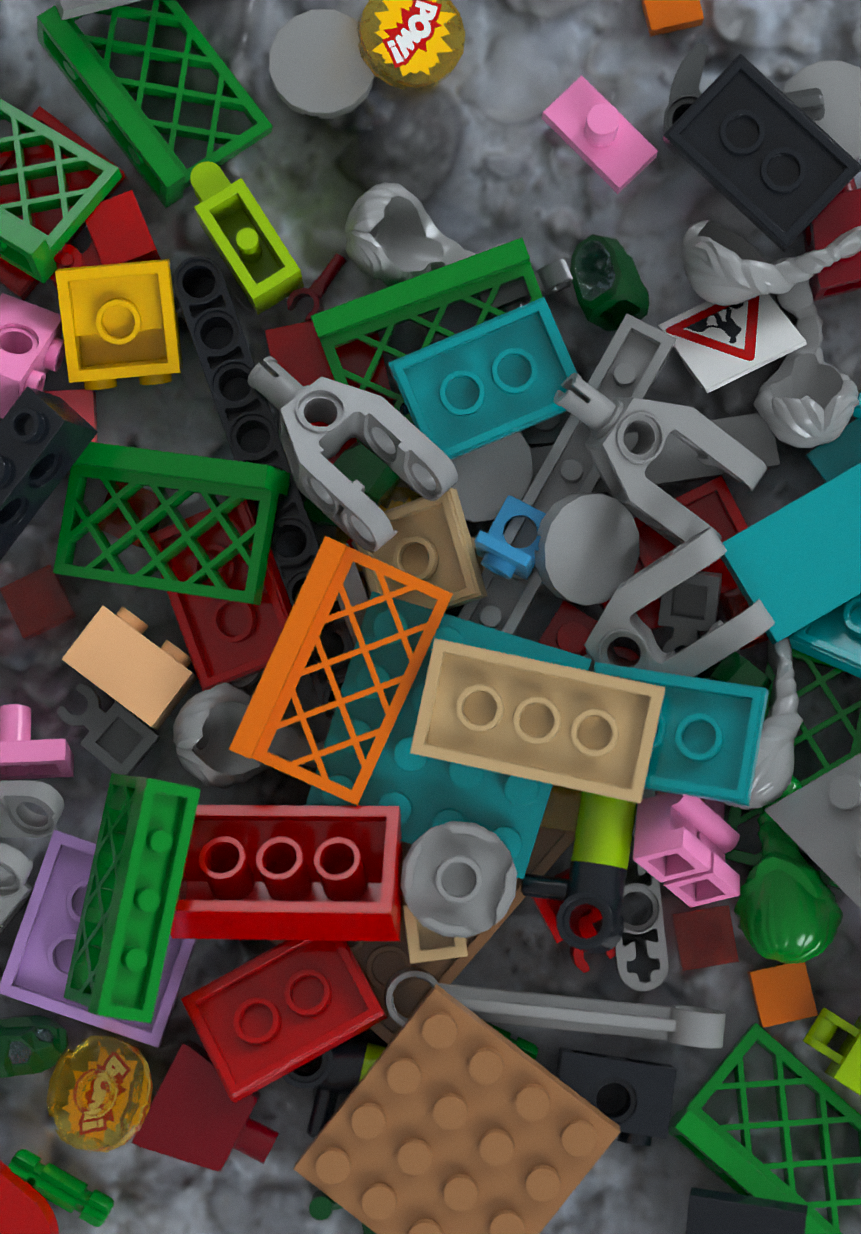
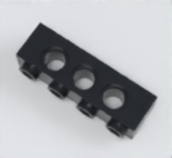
M28 386L0 422V561L98 433L62 398Z

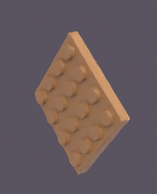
M435 984L296 1161L293 1169L376 1234H540L619 1135L620 1126L444 989Z

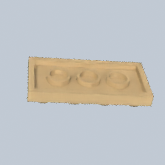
M434 639L410 753L641 803L665 687Z

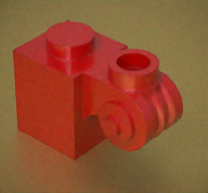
M132 190L102 201L85 220L91 235L90 246L85 252L81 254L74 246L65 244L54 257L57 269L161 260ZM54 272L50 279L57 288L56 275Z

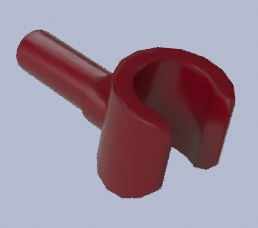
M336 253L309 288L296 289L289 295L287 300L288 310L292 312L301 298L312 297L314 307L304 321L312 320L311 315L322 312L323 302L321 298L347 262L346 259Z

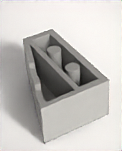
M860 753L764 809V811L861 909Z

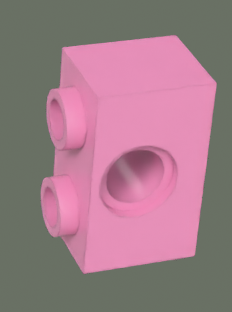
M5 293L0 295V418L2 419L27 386L43 391L47 373L49 370L57 372L65 357L64 340L61 339V315Z

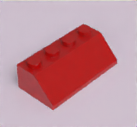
M197 805L170 932L173 939L400 942L403 891L401 888L403 859L400 807Z

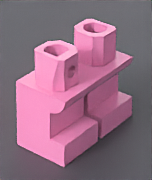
M655 791V796L642 799L641 803L637 804L633 860L660 883L664 882V886L690 908L740 896V875L725 863V853L730 852L736 847L740 834L724 821L725 804L715 800Z

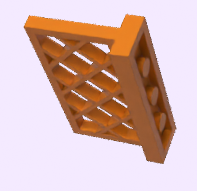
M325 536L229 750L249 759L253 758L358 805L453 594ZM353 562L376 572L384 595L351 606L343 583ZM384 576L406 586L390 592ZM417 590L437 599L428 622L404 631L392 598ZM340 593L345 609L329 615ZM387 601L398 633L366 645L354 613ZM348 615L360 648L328 659L319 636L326 623ZM423 631L413 653L407 636ZM401 639L409 659L405 673L380 683L369 651ZM316 646L322 662L305 668ZM363 654L375 686L342 698L330 665ZM324 668L336 700L304 712L296 692L300 678ZM399 684L389 706L383 689ZM377 692L386 715L379 728L357 736L345 704ZM292 698L298 715L282 720ZM339 706L350 739L318 750L307 718ZM298 721L301 722L312 753L289 761L268 751L277 729ZM375 737L365 759L359 742ZM351 745L354 746L362 768L352 789L329 779L321 758L322 756ZM315 759L320 774L300 765Z

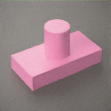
M582 75L543 111L542 119L617 194L657 157L658 150Z
M19 704L0 706V780L74 777V754L66 738L31 740V708Z

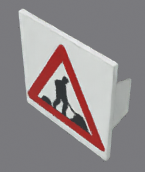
M761 294L745 302L729 306H720L706 301L658 325L661 331L676 338L673 348L682 359L685 368L706 393L807 345L806 340L769 294Z

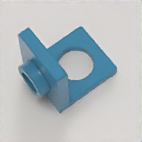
M511 495L507 496L488 533L480 530L474 540L477 555L483 558L481 564L488 570L506 579H511L513 574L527 580L535 566V550L539 551L541 536H536L535 541L528 547L515 548L505 540L503 535L504 528L511 519L525 517L535 524L538 532L540 522L546 513Z

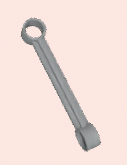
M407 967L397 971L388 980L384 990L386 1008L393 1020L401 1026L409 1018H405L397 1012L392 994L395 987L402 980L408 977H417L428 982L432 988L437 984L486 1023L664 1040L678 1045L716 1049L723 1047L726 1012L717 1009L689 1005L660 1006L438 983L431 973L418 967Z

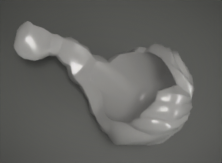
M397 183L374 185L359 197L347 218L345 235L348 257L360 271L372 276L373 279L382 280L387 287L476 255L472 251L465 250L459 243L447 238L438 230L431 217L425 212L419 199Z
M704 219L690 225L683 237L681 254L684 262L683 268L691 287L697 295L712 304L729 306L745 302L761 294H784L789 292L796 283L807 281L813 274L820 273L824 267H830L841 258L852 257L860 252L861 226L841 234L824 249L813 250L797 257L775 260L764 255L759 248L743 239L733 230L722 228L720 224Z
M810 279L796 283L787 293L777 294L781 307L794 314L797 319L795 328L806 340L807 345L786 355L779 369L759 388L758 395L754 401V406L758 413L766 421L769 429H771L777 439L796 448H812L836 440L848 424L855 407L859 405L858 395L860 394L856 384L846 373H841L836 367L825 363L823 360V354L819 347L824 337L821 331L823 320L817 315V308L814 305L812 291L809 286Z
M787 637L772 645L768 638V663L773 669L775 678L771 694V707L767 719L763 722L749 806L724 802L728 806L732 805L735 808L740 807L745 810L761 808L773 803L791 783L794 771V739L803 719L797 713L799 699L796 693L797 684L794 680L795 671L793 670L792 649Z
M229 683L218 684L187 700L173 725V742L176 745L177 758L184 770L200 780L205 787L213 786L226 789L236 783L244 784L256 774L270 767L253 758L249 759L229 750L252 699V695L249 692L238 689ZM292 725L277 729L268 749L269 752L289 761L312 753L303 730ZM326 739L320 742L315 740L318 750L323 749ZM315 759L301 764V766L317 767Z

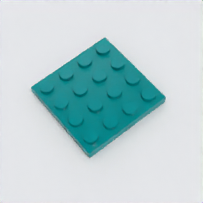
M372 591L369 600L379 597L383 594ZM392 598L404 631L428 622L432 609ZM387 601L366 609L360 628L366 645L398 633ZM444 613L358 805L313 785L311 786L306 805L399 806L401 811L402 841L413 844L428 829L450 821L476 823L499 837L510 851L517 871V878L524 879L553 784L410 753L434 639L586 671L589 670L592 659ZM423 631L407 636L413 653ZM401 639L369 651L380 683L404 675L409 659ZM358 640L356 641L354 650L360 648ZM363 654L351 657L341 689L342 698L375 686ZM399 684L383 689L389 706ZM377 692L345 704L357 736L379 728L386 715ZM339 706L335 708L323 749L350 739ZM375 737L359 742L365 759ZM351 745L322 756L321 758L329 779L352 789L362 768L354 746ZM317 767L316 773H317V774H320V772H319V770H318V767Z

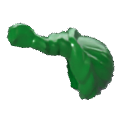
M793 775L791 783L784 793L773 803L763 806V812L757 819L760 827L757 834L762 843V858L749 871L746 881L740 887L739 900L733 910L739 920L738 928L744 933L745 938L754 950L765 959L777 960L785 964L804 963L823 953L833 942L843 918V912L836 901L835 894L823 883L820 874L807 864L806 860L799 853L798 844L764 811V809L802 788L800 781Z

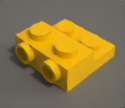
M169 259L63 268L55 271L69 383L84 382L85 390H102L117 387L118 378L139 377L140 385H157L172 382V374L181 372L183 360Z

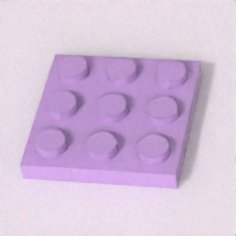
M54 830L0 982V994L159 1048L162 1044L197 939H173L170 935L152 1023L95 1015L88 1012L89 1007L64 998L96 843Z

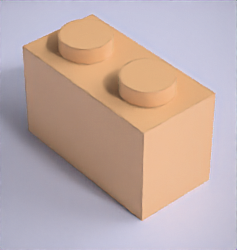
M102 606L63 656L62 660L150 727L158 730L198 678L187 669L192 660L190 656L167 639L159 648L143 636V633L149 626L122 606L115 615L105 606Z

